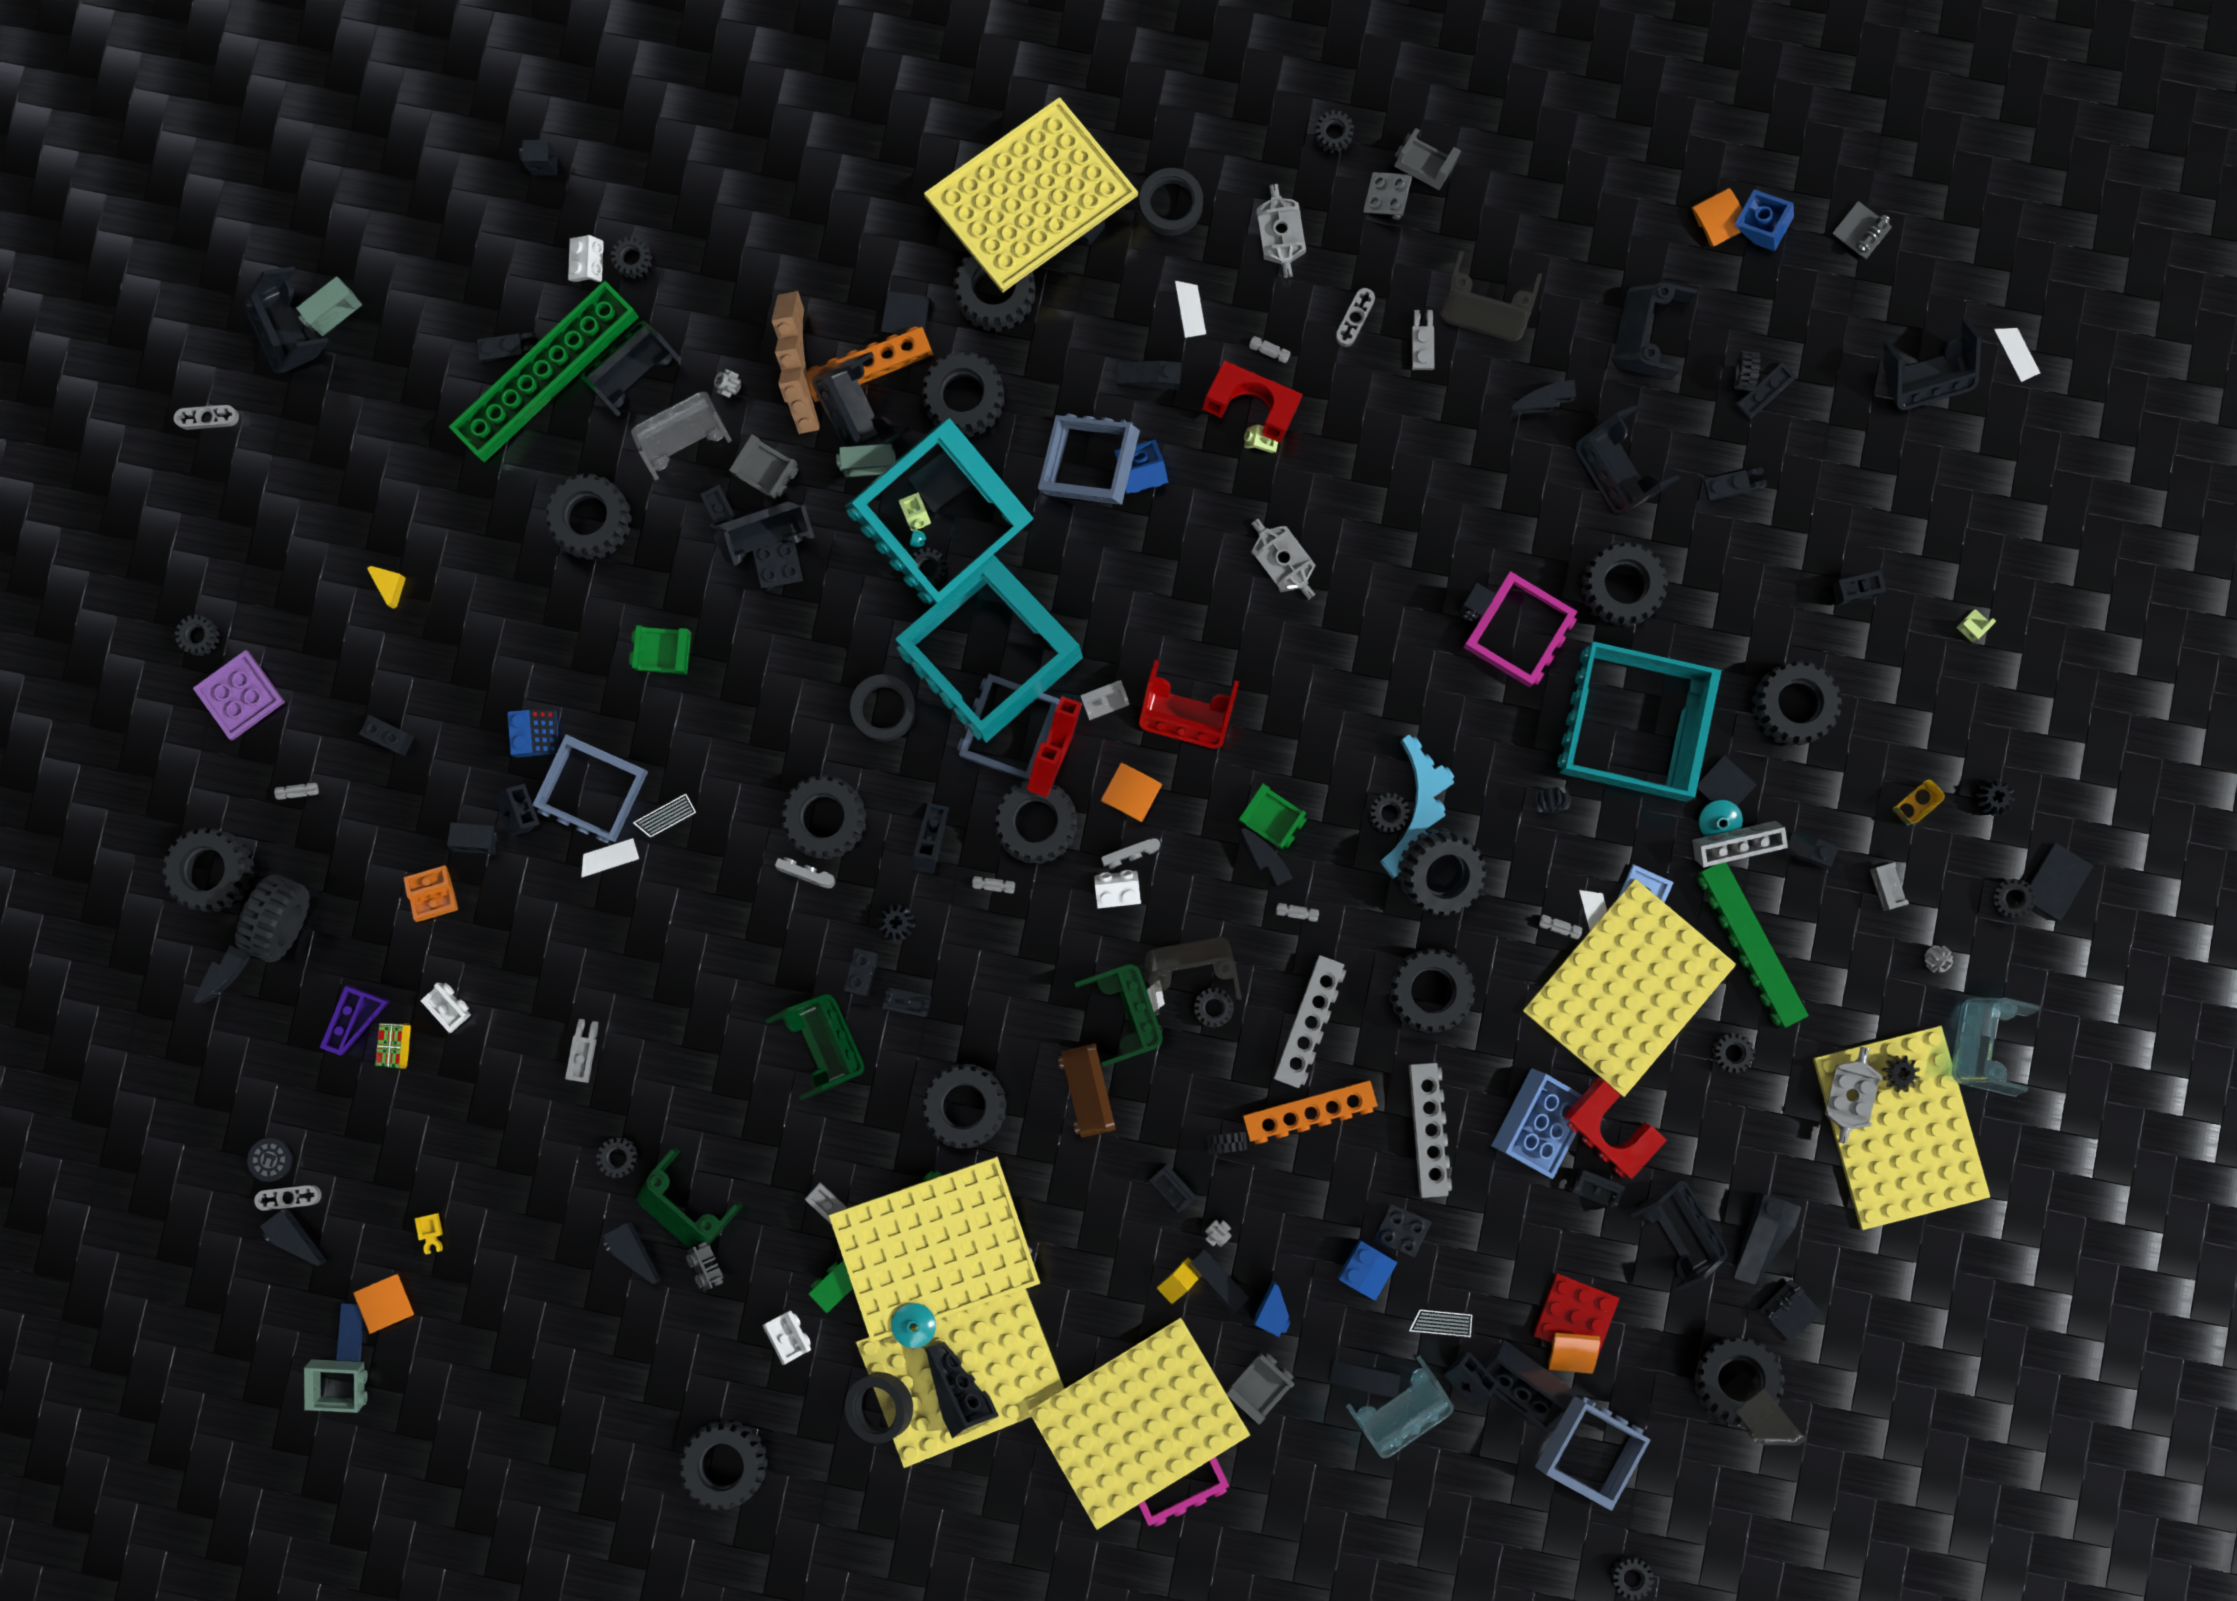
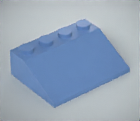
M1531 1068L1491 1146L1553 1179L1576 1135L1566 1125L1568 1121L1563 1116L1582 1095L1549 1075Z

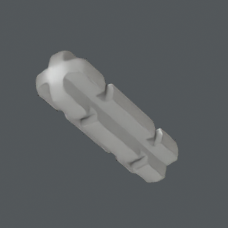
M1256 336L1251 339L1250 348L1256 351L1259 349L1261 353L1272 358L1277 357L1281 362L1286 363L1288 361L1290 351L1286 349L1281 350L1279 346L1265 340L1263 342L1261 338Z
M307 783L306 785L286 786V788L277 787L274 793L276 799L280 800L287 797L307 796V794L317 795L319 789L316 783Z
M975 876L972 887L1014 893L1015 883L991 878L983 879V877Z
M1278 903L1276 908V914L1281 916L1288 915V917L1304 920L1307 918L1309 921H1317L1319 911L1316 909L1307 910L1305 907L1287 906V904Z
M1542 915L1539 922L1541 928H1551L1550 931L1565 936L1569 934L1574 939H1579L1582 933L1581 927L1576 925L1572 927L1570 923L1555 918L1552 920L1551 917Z

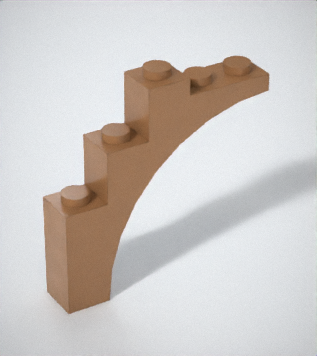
M798 291L777 296L772 323L778 337L775 354L781 368L779 387L784 401L788 402L795 425L800 434L819 430L820 424L813 404L803 348L804 307Z

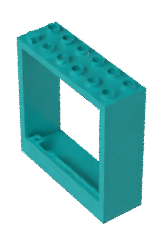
M950 418L936 426L845 505L848 509L846 511L848 516L853 521L857 520L862 525L860 528L868 538L872 537L875 540V547L881 554L886 553L891 559L889 561L891 566L896 571L900 570L904 574V581L911 588L914 586L919 592L917 596L924 604L928 603L929 605L939 603L1034 519ZM937 443L986 501L994 503L1002 513L1001 516L1009 525H1012L1008 531L940 591H937L918 569V564L867 505Z
M994 555L895 639L898 644L896 649L900 652L902 659L907 664L910 663L913 666L916 674L921 679L924 678L927 681L929 688L935 694L939 692L943 703L949 709L954 708L953 710L957 718L964 725L968 723L967 725L971 729L970 732L977 740L982 738L985 743L1083 658L1079 644ZM988 584L1034 634H1040L1049 643L1057 655L981 721L963 702L962 695L915 645L984 585Z
M1592 642L1588 647L1586 646L1580 655L1581 670L1577 671L1575 683L1578 684V687L1571 697L1570 704L1573 705V710L1571 713H1568L1566 725L1569 726L1567 734L1564 733L1562 739V746L1565 748L1563 754L1559 755L1557 767H1560L1559 773L1685 802L1695 798L1721 670L1598 642ZM1594 658L1690 679L1685 708L1681 710L1666 785L1573 765Z

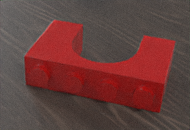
M1224 361L1206 396L1202 410L1222 418L1229 402L1234 397L1243 394L1256 396L1265 402L1270 413L1261 435L1281 443L1303 394Z
M1061 696L1054 713L1046 743H1041L1036 754L1027 791L1048 797L1073 738L1082 703Z
M1598 1078L1563 1117L1568 1121L1566 1125L1574 1133L1579 1132L1584 1136L1582 1141L1590 1148L1594 1146L1599 1151L1597 1155L1604 1162L1608 1163L1610 1161L1615 1166L1613 1170L1620 1177L1626 1176L1632 1179L1667 1140L1652 1125L1644 1122L1625 1143L1615 1146L1608 1145L1601 1136L1600 1122L1605 1112L1620 1095L1606 1081Z

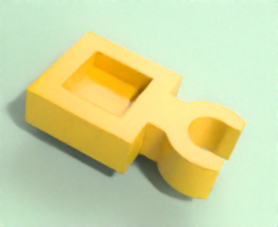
M439 1213L415 1218L419 1240H426L424 1245L425 1254L431 1253L430 1246L432 1244L436 1246L437 1252L442 1251V1243L437 1240V1236L443 1235Z

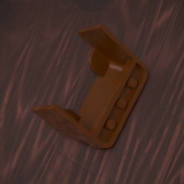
M1096 1043L1061 1051L1062 1056L1058 1057L1060 1069H1065L1077 1117V1121H1073L1076 1134H1081L1082 1138L1116 1130Z

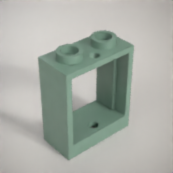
M336 276L296 309L300 312L299 319L304 325L309 327L313 333L317 331L323 336L362 306V304L353 292Z
M892 444L840 447V454L836 455L837 467H839L840 471H843L845 477L881 475L896 462V455Z
M311 1359L304 1368L305 1410L358 1413L367 1402V1391H364L367 1371L364 1370V1362ZM320 1372L353 1373L354 1398L322 1397Z

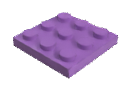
M247 650L193 688L230 740L237 738L285 703Z

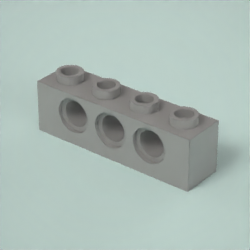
M1777 821L1692 840L1695 860L1703 867L1788 848L1785 827Z

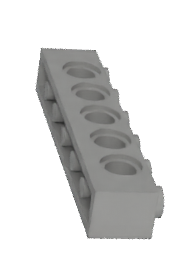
M1320 955L1318 956L1273 1079L1299 1088L1300 1084L1305 1085L1309 1074L1305 1072L1307 1065H1312L1316 1052H1313L1315 1043L1320 1044L1324 1033L1320 1031L1322 1024H1327L1331 1011L1328 1010L1330 1002L1335 1003L1339 992L1335 990L1337 983H1342L1346 970H1343L1344 964ZM1324 975L1329 976L1332 980V984L1328 988L1320 984V978ZM1315 996H1321L1324 999L1322 1008L1314 1007L1312 1000ZM1308 1016L1314 1017L1317 1021L1316 1027L1313 1029H1309L1305 1025V1019ZM1300 1037H1306L1309 1040L1308 1048L1303 1050L1298 1047L1297 1041ZM1294 1057L1299 1058L1302 1062L1298 1070H1293L1290 1067V1060Z
M1437 1063L1409 1065L1419 1194L1421 1198L1448 1196V1191L1452 1190L1451 1178H1447L1446 1169L1450 1168L1449 1156L1445 1155L1444 1149L1445 1146H1448L1447 1133H1443V1124H1446L1445 1111H1441V1102H1444L1443 1089H1439V1080H1442L1441 1067H1437ZM1426 1079L1432 1082V1089L1429 1092H1424L1421 1088L1422 1082ZM1428 1101L1434 1105V1111L1431 1114H1426L1423 1110L1424 1104ZM1430 1123L1436 1127V1133L1433 1136H1428L1425 1133V1127ZM1430 1146H1436L1438 1149V1154L1435 1158H1430L1427 1155V1149ZM1432 1168H1437L1440 1171V1176L1437 1180H1431L1429 1177V1171Z

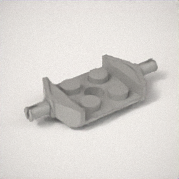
M1275 184L1274 187L1270 185L1271 200L1263 203L1256 210L1264 253L1263 258L1281 264L1284 278H1287L1288 275L1292 277V261L1306 252L1299 203L1292 199L1281 198L1278 184ZM1278 224H1284L1287 227V231L1285 233H1278L1275 227Z
M1259 519L1254 521L1252 525L1260 537L1251 554L1255 555L1279 587L1280 592L1299 588L1308 600L1311 599L1315 593L1307 584L1315 568L1313 561L1286 526L1266 529ZM1280 553H1287L1290 556V560L1287 563H1281L1278 560Z
M1860 1047L1858 1060H1855V1062L1836 1066L1825 1115L1841 1129L1838 1139L1839 1143L1847 1144L1851 1129L1871 1126L1869 1121L1879 1080H1882L1883 1076L1867 1065L1869 1048ZM1850 1089L1855 1090L1857 1093V1098L1853 1102H1850L1846 1097V1093Z

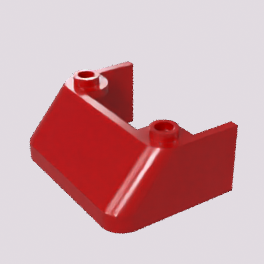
M1155 660L1139 724L1141 728L1148 732L1209 748L1221 747L1239 681H1235L1231 696L1224 694L1215 695L1211 704L1170 694V683L1163 678L1156 677L1159 660Z

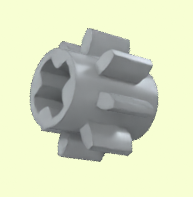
M725 369L724 373L719 372L714 380V385L718 388L716 392L727 397L738 393L741 387V381L737 379L739 374Z
M1933 946L1925 954L1926 966L1932 972L1936 970L1945 972L1953 963L1951 951L1946 946L1941 948Z
M1215 1220L1205 1230V1233L1208 1235L1205 1239L1212 1246L1217 1244L1221 1247L1232 1236L1228 1232L1231 1227L1224 1220L1221 1223Z

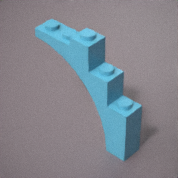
M1410 734L1401 740V744L1409 756L1414 771L1416 783L1415 808L1403 838L1393 851L1380 861L1392 879L1401 872L1398 868V863L1403 861L1404 857L1401 854L1403 850L1407 851L1410 847L1408 843L1411 840L1416 841L1418 839L1417 835L1422 832L1427 835L1428 833L1425 830L1445 816L1444 811L1446 809L1440 800L1436 801L1434 797L1454 783L1452 780L1454 775L1448 767L1444 768L1442 765L1434 769L1432 767L1435 765L1428 754H1423L1420 750L1422 745L1416 737L1412 738Z

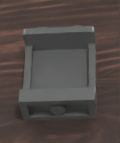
M1416 128L1412 135L1407 134L1403 144L1400 145L1395 155L1398 158L1395 167L1440 190L1453 169L1461 150L1453 147L1448 156L1418 140L1417 135L1420 130Z
M751 435L729 471L733 476L776 501L778 496L782 497L787 489L785 485L789 479H793L796 476L798 464L795 460L787 458L762 443L756 436Z
M1261 1352L1226 1391V1395L1259 1425L1289 1388L1295 1385L1292 1381L1294 1376L1285 1368L1281 1371L1275 1365L1277 1361L1269 1353L1264 1355Z

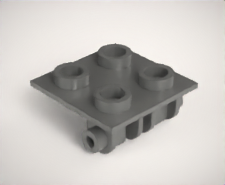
M1373 172L1363 212L1390 214L1393 219L1399 220L1403 216L1412 175Z
M1858 201L1832 234L1864 259H1867L1892 226L1889 225L1888 221L1890 219L1888 216H1877Z
M706 1242L698 1245L699 1250H696V1247L687 1250L686 1260L690 1268L694 1267L697 1275L694 1277L698 1287L706 1291L713 1288L711 1283H714L715 1286L722 1284V1278L724 1277L719 1268L707 1273V1270L718 1266V1263L705 1269L704 1264L715 1260V1257L702 1262V1260L713 1256L710 1245L707 1246Z

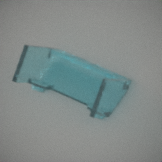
M1970 998L1966 1000L1961 1006L1951 1071L1953 1079L1959 1084L2014 1097L2027 1092V1086L2006 1082V1067L2000 1062L1991 1060L1997 1019L2010 1020L2016 1014L2027 1017L2038 1011L2040 1006L2009 998Z
M1420 1355L1416 1358L1422 1368L1417 1369L1412 1374L1410 1382L1413 1386L1397 1396V1398L1377 1411L1372 1406H1365L1356 1413L1351 1404L1346 1406L1381 1458H1388L1443 1421L1454 1410V1406Z

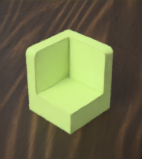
M1973 610L1956 628L1971 642H1974L1996 620L1993 618L1987 620L1977 610Z

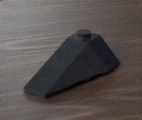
M1758 1193L1733 1278L1754 1285L1757 1283L1795 1229L1801 1210L1800 1206Z
M945 1342L929 1346L925 1349L942 1418L952 1439L969 1433L999 1416L988 1393L985 1390L981 1391L974 1382L976 1379L972 1374L968 1375L961 1367L959 1358Z

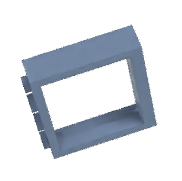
M1072 414L1065 416L1056 415L1038 489L1049 496L1122 505L1140 430L1133 426L1132 422H1126L1125 420L1114 422V420L1109 418L1096 420L1091 416L1077 418V416ZM1069 429L1124 435L1111 490L1056 483Z
M989 674L987 679L983 678L980 686L982 694L980 699H975L972 710L975 711L974 713L980 719L993 684L1016 691L1022 685ZM1044 693L1037 698L1051 704L1027 771L968 751L974 737L970 732L971 729L968 727V723L965 726L967 731L965 739H960L957 748L960 751V757L1029 781L1036 754L1041 743H1046L1054 713L1060 699Z
M565 735L533 806L539 808L538 813L547 817L550 814L558 816L556 821L569 826L570 822L578 825L576 830L587 835L590 831L596 833V839L605 843H608L609 840L616 842L648 771ZM572 748L636 776L610 833L546 804Z
M1574 1396L1535 1467L1549 1477L1612 1511L1650 1439L1642 1435L1644 1430L1633 1424L1630 1428L1627 1426L1628 1421L1616 1415L1615 1419L1611 1417L1612 1412L1600 1406L1597 1409L1595 1408L1596 1403L1584 1397L1581 1400ZM1585 1411L1630 1435L1600 1492L1555 1468Z

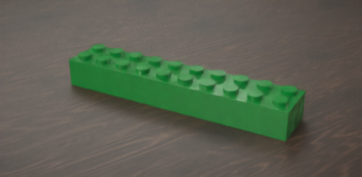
M606 281L602 282L457 418L449 428L483 462H486L639 318L638 315Z

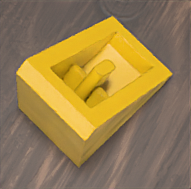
M373 566L368 567L367 569L386 604L393 609L397 607L406 578L398 573Z
M1189 1257L1157 1287L1171 1304L1185 1294L1199 1279L1196 1273L1188 1266L1192 1261Z

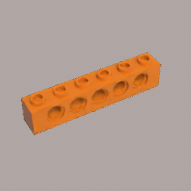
M912 327L900 336L897 334L889 336L886 339L887 341L871 343L866 347L867 349L862 351L854 350L849 352L844 358H834L829 360L824 366L809 368L807 370V377L812 398L815 402L819 401L813 388V378L851 358L872 352L874 355L869 358L873 360V363L868 367L864 366V376L858 379L859 384H862L933 356L923 327ZM911 343L913 346L909 351L902 350L904 344ZM892 351L893 355L890 358L885 359L882 357L884 352Z
M1368 1080L1243 1115L1249 1141H1255V1144L1267 1142V1137L1276 1135V1138L1288 1136V1131L1297 1129L1299 1133L1310 1130L1309 1125L1318 1123L1319 1127L1331 1124L1330 1119L1337 1117L1342 1121L1352 1118V1113L1360 1111L1361 1115L1374 1112L1373 1107L1378 1105L1371 1081ZM1350 1095H1355L1358 1098V1105L1354 1108L1349 1107L1347 1104V1098ZM1329 1101L1336 1102L1337 1110L1335 1113L1330 1114L1326 1111V1104ZM1314 1107L1316 1110L1315 1118L1307 1119L1304 1114L1305 1109ZM1291 1112L1295 1115V1122L1292 1125L1284 1123L1283 1117L1286 1113ZM1267 1118L1274 1121V1128L1271 1131H1265L1262 1127V1122Z

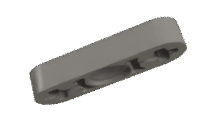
M1363 288L1357 292L1337 331L1336 341L1339 345L1348 347L1354 343L1375 300V295L1370 289ZM1368 295L1369 301L1365 302L1363 309L1359 308L1362 300L1360 296ZM1353 312L1359 313L1361 321L1353 323L1349 318L1350 314ZM1349 326L1352 328L1349 334L1350 338H1347L1345 341L1342 339L1343 335L1341 333L1345 334Z
M229 405L182 408L176 411L174 415L175 423L186 430L228 427L235 425L239 420L237 410ZM227 411L232 414V416L228 417V420L217 416V414L220 416L227 415ZM205 412H210L212 415L211 420L203 423L201 420L202 415ZM186 414L190 418H195L196 421L193 419H187L186 423H184L181 421V419L185 418Z
M315 1185L264 1190L255 1196V1205L260 1210L314 1205L321 1199V1191ZM309 1189L311 1193H314L311 1201L309 1198H300L299 1194L309 1193ZM287 1191L293 1194V1201L290 1204H286L283 1201V1194ZM266 1194L268 1198L276 1197L277 1201L268 1202L266 1206V1203H262V1198H265Z

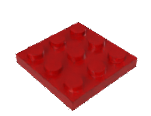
M1556 1273L1533 1336L1551 1343L1555 1333L1600 1336L1599 1355L1620 1298Z

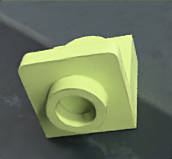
M1258 424L1248 427L1244 434V448L1247 449L1254 447L1274 453L1276 452L1278 442L1262 436L1261 433L1264 426Z
M919 493L899 500L911 531L923 528L931 523Z

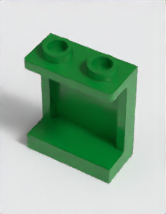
M636 625V631L633 630L632 632L634 652L630 653L629 658L632 668L636 671L687 675L691 632L683 628L670 630L645 628L641 625Z
M1262 784L1238 822L1282 850L1284 846L1287 848L1290 846L1295 838L1292 833L1296 828L1300 830L1307 819L1304 817L1306 814L1304 810L1301 811L1271 791L1268 786Z

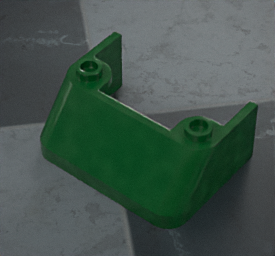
M1131 964L1075 983L1076 988L1097 981L1099 989L1104 994L1112 995L1119 992L1133 1034L1123 1037L1120 1041L1122 1056L1102 1062L1103 1067L1156 1049L1161 1045L1163 1040L1162 1033L1138 967Z
M825 994L797 1004L766 1019L767 1024L783 1019L790 1031L797 1032L802 1030L819 1070L813 1072L810 1077L813 1090L799 1096L800 1100L826 1091L863 1073L864 1063L838 1004L831 995Z
M678 1148L671 1149L648 1176L638 1193L637 1200L642 1208L689 1249L696 1247V1250H699L698 1245L706 1242L708 1246L712 1243L743 1205L741 1203L734 1204L721 1221L712 1214H706L701 1216L695 1223L663 1195L670 1184L669 1177L664 1170L681 1152Z

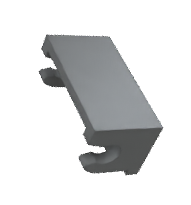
M1121 680L1081 695V700L1089 720L1130 705Z
M1895 862L1870 869L1883 911L1909 904L1908 900L1905 899L1895 868Z

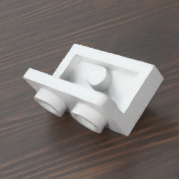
M590 235L570 239L568 280L578 282L591 279L601 282L603 241Z
M1124 870L1120 873L1112 874L1104 872L1094 876L1098 908L1141 904L1137 871Z
M436 983L434 985L435 988L421 1002L449 1033H452L471 1016L467 1011L469 1007L461 999L457 1000L453 996L455 992L447 983Z
M791 1310L762 1325L782 1365L811 1350L809 1346L811 1344L805 1333H802L799 1327L800 1320Z

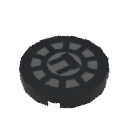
M278 1138L259 1140L248 1153L247 1163L249 1171L261 1181L273 1182L281 1179L288 1174L293 1163V1155L288 1148L289 1146Z

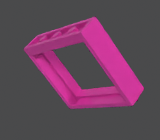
M1510 571L1463 648L1526 686L1531 687L1534 683L1538 684L1544 673L1541 670L1544 665L1549 666L1555 655L1552 652L1555 647L1560 648L1566 639L1563 636L1566 629L1571 630L1577 621L1574 618L1577 611ZM1513 584L1566 615L1531 675L1477 643Z
M1216 1457L1212 1458L1210 1463L1219 1479L1218 1483L1153 1515L1145 1500L1139 1504L1149 1526L1152 1524L1155 1527L1167 1521L1166 1517L1172 1514L1175 1517L1187 1511V1507L1193 1504L1197 1507L1205 1503L1207 1497L1213 1494L1217 1497L1227 1492L1226 1488L1229 1487V1483Z

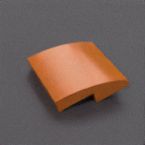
M1730 188L1691 207L1699 227L1704 229L1710 246H1716L1741 232L1735 227V222L1743 209Z
M1121 763L1101 801L1142 822L1162 784Z
M445 865L404 877L406 894L410 899L413 919L416 922L458 910L450 875Z
M398 1274L353 1293L369 1334L414 1315Z
M1555 1333L1552 1341V1353L1548 1361V1369L1593 1374L1599 1351L1600 1336Z

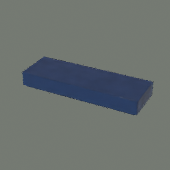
M341 1304L336 1361H361L364 1319L358 1304Z

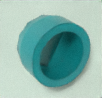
M913 529L909 546H923L925 544L923 540H926L925 534Z

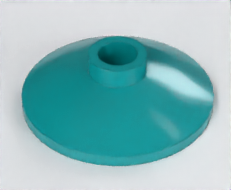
M1728 800L1710 802L1703 808L1699 816V827L1705 837L1741 829L1743 822L1740 809ZM1721 820H1726V824L1724 826L1719 825V822Z
M909 1303L899 1308L895 1313L891 1325L892 1333L901 1345L908 1348H919L926 1345L933 1338L936 1330V1320L931 1310L919 1303ZM911 1323H916L918 1329L912 1331L910 1330L909 1325Z

